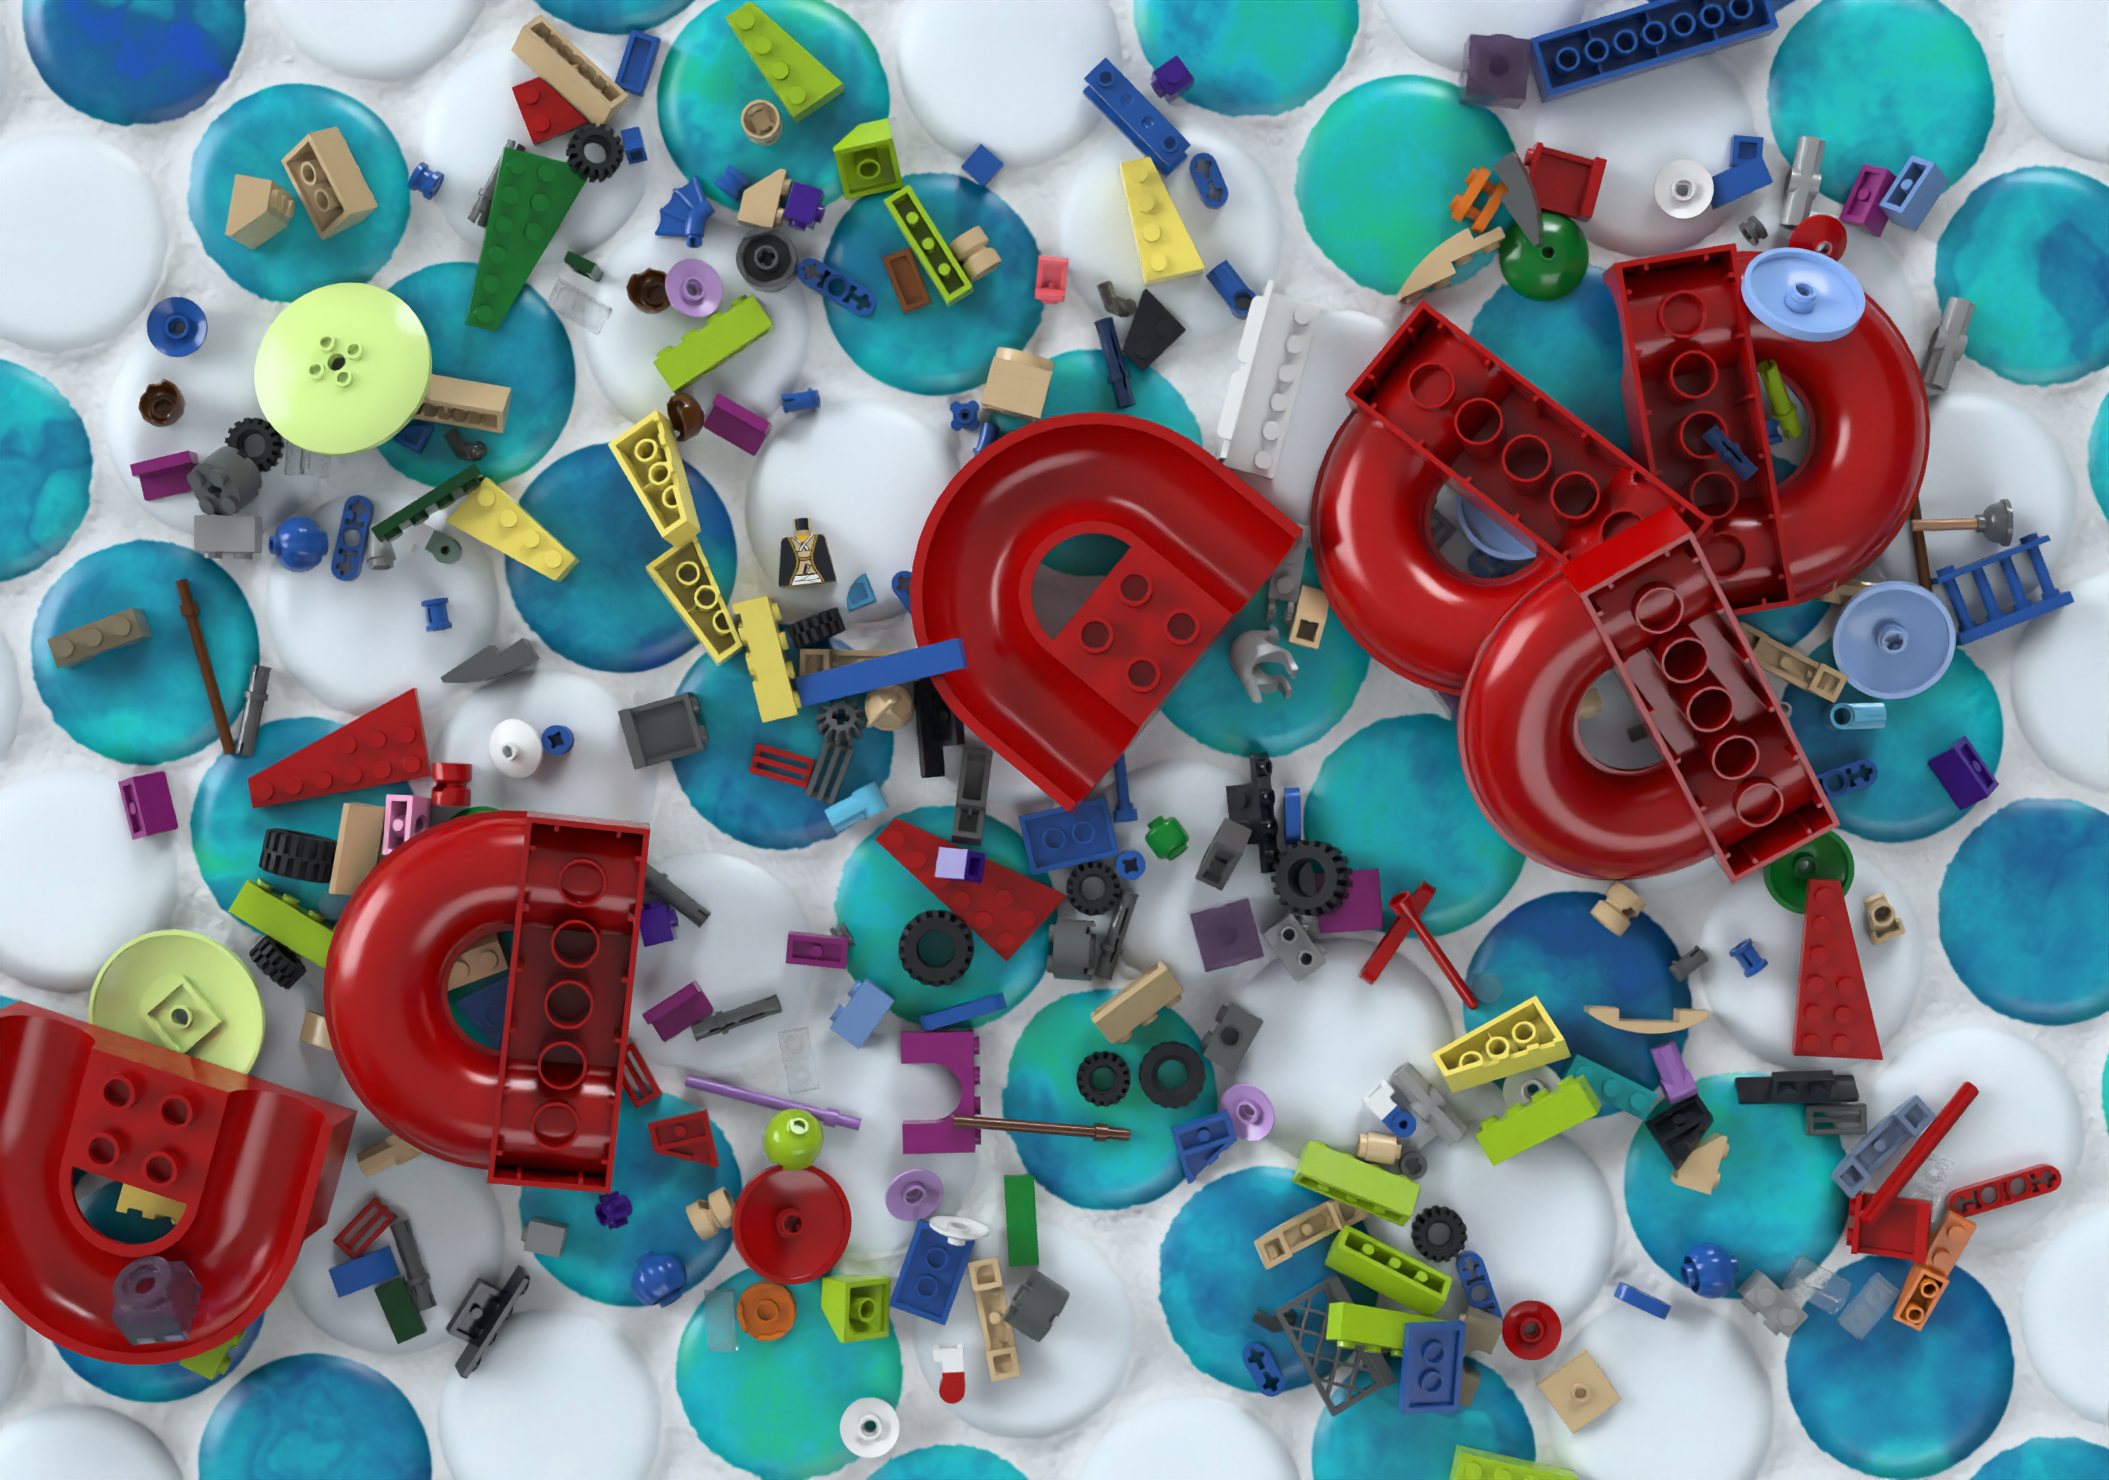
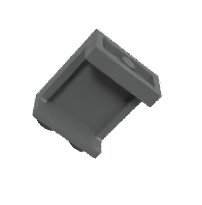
M685 692L638 707L618 711L634 769L644 768L707 750L705 743L710 742L706 726H700L697 714L702 712L697 696L692 697L691 692Z

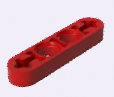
M1425 880L1418 885L1412 894L1416 901L1415 912L1418 916L1421 915L1436 892V888ZM1400 915L1396 917L1361 969L1358 977L1370 985L1379 977L1412 927L1405 918H1401Z
M2038 1164L1954 1189L1946 1196L1945 1207L1947 1210L1964 1218L2053 1192L2061 1184V1174L2058 1169L2051 1165ZM2043 1171L2052 1174V1178L2048 1179V1185L2041 1181L2032 1183L2030 1178L2035 1180L2044 1176ZM2021 1178L2025 1183V1188L2022 1193L2015 1195L2010 1190V1184L2014 1179ZM1987 1187H1993L1996 1191V1198L1991 1203H1985L1981 1197L1982 1191ZM1960 1196L1964 1200L1974 1198L1978 1206L1976 1207V1204L1973 1202L1963 1204V1210L1954 1207V1204L1958 1202L1957 1197Z

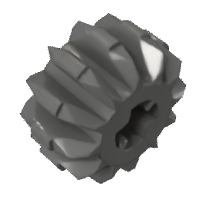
M843 697L841 703H837L835 699L830 701V706L825 704L820 706L822 714L816 715V722L820 724L817 727V733L825 734L824 742L826 744L834 739L835 747L839 748L841 741H845L850 747L853 744L852 737L858 740L862 738L860 730L866 729L867 722L863 720L865 711L864 709H858V702L856 700L847 704V697ZM838 719H845L844 725H838Z

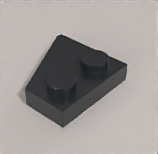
M1145 289L1141 295L1122 352L1144 372L1186 329Z

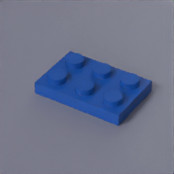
M1106 797L1084 801L1073 815L1063 807L1018 816L1032 875L1119 855Z
M919 1219L888 1306L945 1325L975 1240L966 1241L964 1246L952 1245L947 1242L948 1237L933 1230L929 1226V1222Z
M1463 1321L1405 1323L1398 1410L1402 1414L1459 1411L1466 1324Z

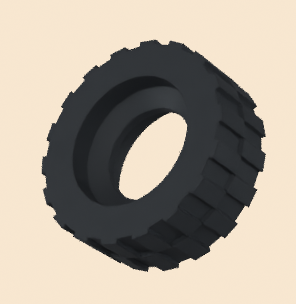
M1177 1041L1160 1042L1157 1046L1151 1047V1050L1143 1056L1139 1067V1080L1145 1095L1153 1103L1159 1104L1163 1108L1172 1107L1177 1109L1180 1106L1184 1105L1185 1107L1189 1105V1102L1192 1100L1195 1101L1198 1097L1197 1095L1203 1090L1206 1077L1204 1064L1197 1052L1187 1044ZM1177 1060L1185 1066L1187 1078L1181 1087L1167 1089L1159 1083L1157 1072L1160 1065L1165 1061Z

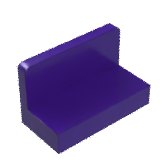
M1966 736L1957 739L1946 751L1930 758L1927 762L1960 810L1989 797L1999 785Z

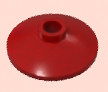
M1826 214L1814 215L1803 220L1794 229L1789 239L1788 247L1818 252L1838 262L1846 248V230L1842 223L1833 216ZM1825 243V246L1818 251V247Z
M1526 1300L1515 1304L1508 1310L1502 1322L1501 1333L1506 1347L1515 1356L1524 1360H1539L1547 1357L1556 1349L1561 1339L1562 1327L1558 1315L1549 1305L1537 1300ZM1528 1323L1535 1325L1532 1333L1525 1332V1326Z

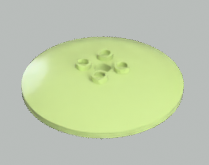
M351 282L332 284L313 290L295 300L279 314L262 340L255 364V389L260 407L273 428L290 443L303 450L325 456H348L371 450L399 433L410 422L421 406L428 390L432 372V354L429 339L422 323L411 308L400 298L382 288ZM345 358V364L340 370H332V363L335 359Z
M181 929L159 930L144 934L124 944L101 968L92 987L89 999L88 1023L246 1075L253 1069L262 1049L265 1035V1011L261 993L251 972L239 957L225 945L194 931ZM177 1009H183L187 1012L189 1017L187 1024H182L177 1020Z

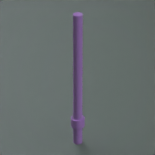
M687 1075L685 1081L686 1087L780 1111L801 1109L809 1112L817 1120L823 1121V1125L834 1128L838 1125L859 1131L862 1119L840 1114L837 1109L828 1107L827 1110L692 1075Z

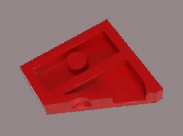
M540 77L511 87L534 145L588 125L587 120Z
M707 1109L647 1123L654 1153L678 1157L685 1161L707 1164L714 1168L720 1166Z

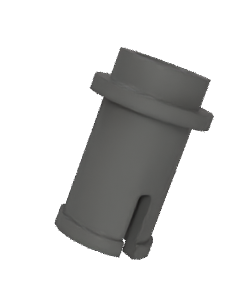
M1696 945L1694 949L1680 960H1673L1669 971L1679 982L1683 979L1687 981L1689 979L1688 975L1709 961L1702 949Z

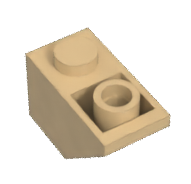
M780 168L744 190L737 218L740 225L755 229L761 227L776 229V226H782L785 209L781 208L783 197H789L792 180L788 179L787 170Z
M1302 585L1286 643L1314 651L1318 650L1329 608V601L1323 590Z
M1715 1132L1700 1140L1682 1167L1677 1171L1673 1169L1670 1181L1676 1185L1711 1195L1712 1188L1716 1189L1720 1181L1721 1173L1718 1171L1720 1162L1726 1159L1729 1151L1728 1137Z

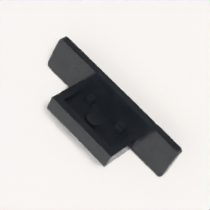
M930 677L918 679V681H913L921 777L945 776L943 746L965 745L964 723L957 718L942 699Z
M1268 752L1250 754L1252 784L1226 786L1228 814L1230 820L1252 830L1247 845L1258 844L1261 873L1276 872V870L1272 869L1273 864L1280 861L1277 857L1280 854V850L1277 845L1278 822L1274 815L1275 793L1271 785L1272 763Z
M1832 1070L1772 1072L1771 1077H1737L1734 1081L1738 1103L1741 1105L1857 1102L1859 1098L1854 1076L1833 1075Z
M520 1265L516 1267L503 1289L477 1278L448 1323L446 1330L449 1334L468 1342V1345L455 1364L462 1378L467 1379L470 1373L478 1368L481 1356L487 1346H491L494 1343L501 1324L511 1316L513 1305L519 1296H522L527 1291L530 1276L524 1267Z

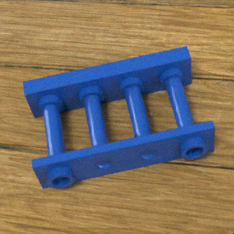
M1106 57L1084 78L1089 85L1083 90V94L1145 158L1151 157L1156 169L1165 178L1187 159L1188 155L1185 151L1191 144Z
M2037 532L2020 538L2021 544L1957 569L1950 565L1936 571L1937 577L1931 578V584L1944 583L1960 625L1957 627L1959 632L1956 633L1955 646L1968 644L2074 602L2070 591L2059 592L2058 588L2055 589L2038 545L2051 541L2049 535L2038 537ZM2025 550L2028 552L2043 591L2041 594L2042 600L2034 603L2030 599L2027 600L2011 559L2012 555ZM1999 561L2015 601L2013 605L2014 611L2004 614L2003 610H1999L1983 569L1984 566ZM1971 572L1988 614L1985 616L1987 621L1977 625L1975 621L1970 619L1955 577Z

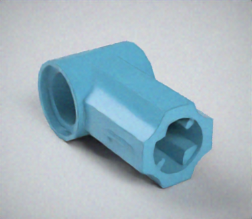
M1883 702L1837 703L1826 706L1821 712L1822 724L1825 728L1832 731L1885 728L1887 720ZM1837 709L1843 714V721L1840 725L1835 722L1833 717Z
M876 781L851 793L852 796L824 810L836 833L863 818L866 820L889 807Z

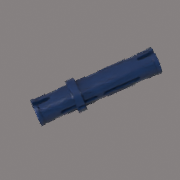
M1113 317L1100 319L1094 322L1108 369V384L1112 385L1117 409H1124L1134 406L1136 401L1134 400L1129 381L1131 374L1126 370L1114 320Z

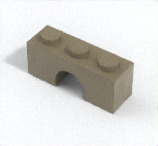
M130 608L49 638L47 642L57 668L68 669L93 660L100 653L115 648L128 647L152 638L142 609Z
M1468 1305L1465 1314L1460 1312L1457 1320H1461L1466 1324L1463 1358L1467 1353L1475 1350L1491 1355L1502 1331V1318ZM1464 1361L1459 1404L1469 1408L1480 1383V1371L1469 1367Z

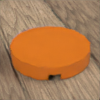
M762 1280L750 1285L742 1293L737 1304V1318L741 1328L759 1341H773L783 1337L792 1328L797 1315V1304L793 1294L785 1285L769 1280Z

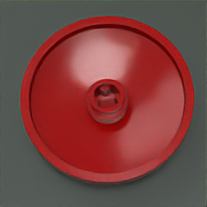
M777 1164L759 1172L742 1189L733 1209L732 1236L740 1257L756 1274L779 1284H803L824 1275L841 1258L851 1233L850 1206L839 1184L824 1171L814 1166H809L802 1170L788 1171L783 1169L784 1166Z

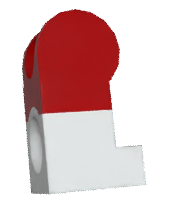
M963 1343L933 1345V1362L942 1361L943 1378L939 1386L940 1397L946 1403H958L964 1397L966 1386Z

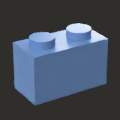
M1911 155L1879 203V207L1893 224L1916 232L1949 181L1935 163Z
M868 978L863 983L859 980L856 981L847 994L851 997L846 1007L840 1004L829 1018L834 1022L830 1029L857 1049L861 1048L896 999Z

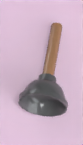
M2001 499L1999 503L1988 506L1984 510L1983 515H1975V518L1916 519L1910 521L1909 527L1911 531L1975 530L1976 533L1983 532L1989 541L1999 543L2001 547H2007L2011 544L2013 536V511L2010 501L2008 499Z

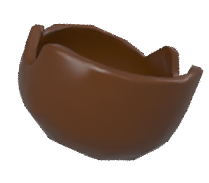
M647 268L644 272L631 275L626 286L629 300L639 311L646 314H657L671 306L665 290L667 276L665 272Z
M162 379L161 383L148 384L145 393L140 397L138 409L146 422L156 427H166L176 423L182 417L186 403L181 390L167 379Z
M685 393L675 394L670 397L667 403V414L672 423L673 430L680 432L676 441L684 442L697 436L704 425V411L700 404L692 396Z

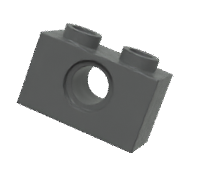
M1230 1001L1228 1006L1224 1004L1221 1006L1215 1017V1021L1218 1022L1213 1033L1209 1030L1207 1031L1200 1043V1047L1203 1048L1201 1054L1204 1057L1235 1073L1264 1021ZM1227 1028H1234L1238 1032V1037L1233 1043L1222 1041V1033Z

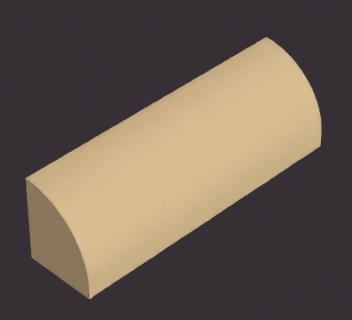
M539 15L522 27L511 51L590 123H596V127H599L600 124L607 125L622 109L629 95L542 15Z
M431 374L425 398L413 418L503 434L509 414L511 388Z

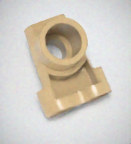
M1880 892L1863 899L1870 926L1867 933L1872 945L1881 944L1889 938L1898 937L1906 932L1901 918L1895 917V910L1889 904L1884 893ZM1879 907H1881L1880 911L1878 913H1875V911Z

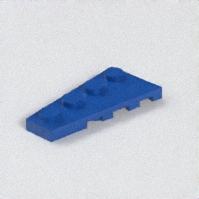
M509 975L455 1002L472 1020L479 1031L491 1042L492 1046L499 1050L502 1047Z

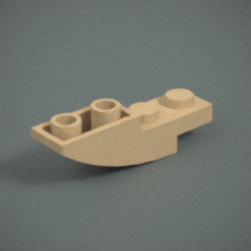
M1501 226L1474 239L1469 228L1440 244L1413 270L1396 296L1397 301L1400 302L1406 299L1407 303H1411L1424 296L1422 291L1433 287L1437 291L1451 284L1450 278L1456 274L1452 264L1455 263L1458 268L1473 261L1472 255L1483 251L1484 255L1500 248L1499 243L1506 237Z

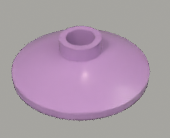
M685 259L676 263L666 276L665 290L668 300L683 315L692 318L705 317L714 312L720 305L723 296L722 283L716 271L707 263L697 259ZM687 287L694 291V296L688 293Z
M1236 1084L1223 1094L1220 1101V1111L1228 1110L1237 1137L1247 1141H1257L1263 1139L1271 1132L1275 1123V1112L1271 1101L1264 1092L1249 1084Z
M925 1169L909 1170L898 1175L889 1184L885 1193V1204L890 1214L895 1218L903 1221H917L931 1215L939 1207L944 1196V1188L940 1178L933 1172Z

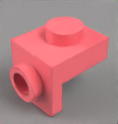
M1039 255L1035 299H1039L1044 304L1051 305L1064 302L1069 258Z

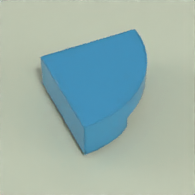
M866 573L858 577L849 589L847 596L849 613L877 602Z

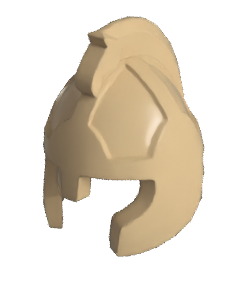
M893 685L870 691L866 696L864 705L865 715L868 720L866 727H875L887 732L903 728L911 719L915 708L914 701H912L908 693L909 690L900 685Z

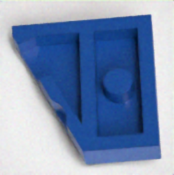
M1227 1109L1170 1128L1188 1184L1193 1183L1197 1179L1196 1176L1207 1165L1213 1164L1222 1151L1227 1150L1237 1141Z

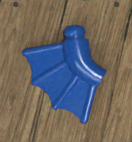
M696 175L692 177L687 185L673 189L671 200L659 210L661 220L655 235L681 236L687 238L686 245L689 248H699L702 246L705 223L715 213V210L706 200Z

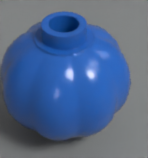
M304 516L292 517L284 520L277 527L275 536H270L269 551L277 556L280 565L292 572H305L319 565L322 556L327 554L328 538L314 520Z
M1709 1242L1692 1246L1685 1255L1684 1263L1680 1266V1275L1685 1287L1691 1288L1693 1293L1708 1299L1720 1298L1726 1295L1733 1285L1734 1274L1739 1272L1735 1256H1729L1723 1247Z
M650 1251L637 1259L639 1265L632 1274L631 1288L639 1301L649 1306L659 1303L661 1308H664L683 1296L680 1290L686 1285L687 1273L683 1263L678 1258L670 1254L655 1255L653 1251Z

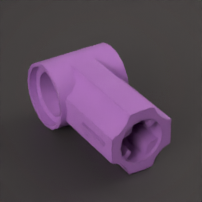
M1675 1041L1664 1042L1650 1049L1661 1078L1659 1082L1662 1092L1669 1105L1698 1094L1694 1078L1690 1071L1685 1068Z

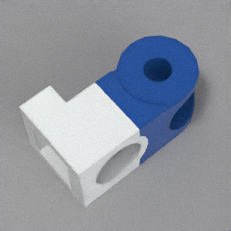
M1383 1079L1362 1101L1396 1136L1402 1138L1409 1137L1416 1130V1120L1410 1112L1399 1108L1391 1100L1390 1096L1395 1091Z

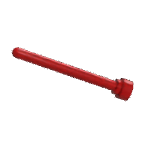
M1403 891L1394 896L1389 902L1390 908L1395 915H1400L1401 918H1405L1467 1008L1475 1010L1478 1007V1001L1415 912L1416 901L1409 891Z

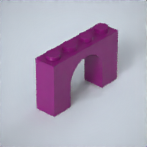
M973 1029L901 1031V1064L937 1063L944 1065L956 1074L962 1088L961 1101L950 1115L936 1120H903V1154L975 1153L976 1145H981V1129L952 1127L953 1115H981V1097H975V1085H980V1067H974V1055H980L979 1037H974Z

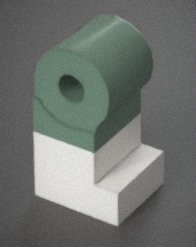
M424 523L410 526L400 544L401 547L411 552H415L419 546L433 553L437 561L445 564H454L461 558L462 547L459 542Z

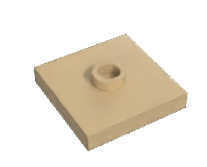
M1586 1349L1536 1383L1572 1434L1621 1400Z

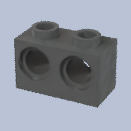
M1225 817L1203 856L1195 878L1222 891L1244 853L1252 830Z

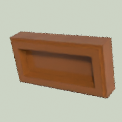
M910 247L882 258L904 315L932 304Z

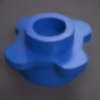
M971 400L969 403L962 404L955 401L950 405V411L953 413V421L951 422L953 430L960 431L962 428L976 430L979 428L980 421L977 419L979 404L976 401ZM963 413L968 414V417L966 419L962 417Z

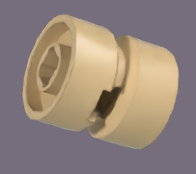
M755 100L744 108L741 114V124L747 138L753 144L767 147L780 139L783 133V123L777 108L772 103L766 100Z
M980 226L966 231L948 245L955 259L964 262L961 268L970 283L986 276L1002 263L994 248H987L989 239Z
M1615 880L1606 891L1607 899L1599 900L1590 911V914L1611 932L1621 937L1631 925L1630 917H1637L1647 904L1632 890Z
M721 1187L710 1193L707 1201L699 1199L686 1206L688 1218L701 1240L705 1241L718 1234L720 1227L727 1229L732 1226L735 1202L726 1188Z

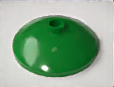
M1541 211L1544 226V245L1540 248H1535L1517 222H1514L1505 233L1506 237L1501 241L1499 264L1506 282L1518 294L1535 301H1551L1569 294L1582 281L1589 263V249L1584 234L1572 220L1558 213ZM1544 248H1549L1552 251L1551 258L1543 256L1542 250Z
M1830 830L1764 866V882L1770 895L1778 904L1789 911L1804 914L1807 878L1838 879L1845 897L1854 878V859L1846 842ZM1808 861V867L1805 870H1800V863Z

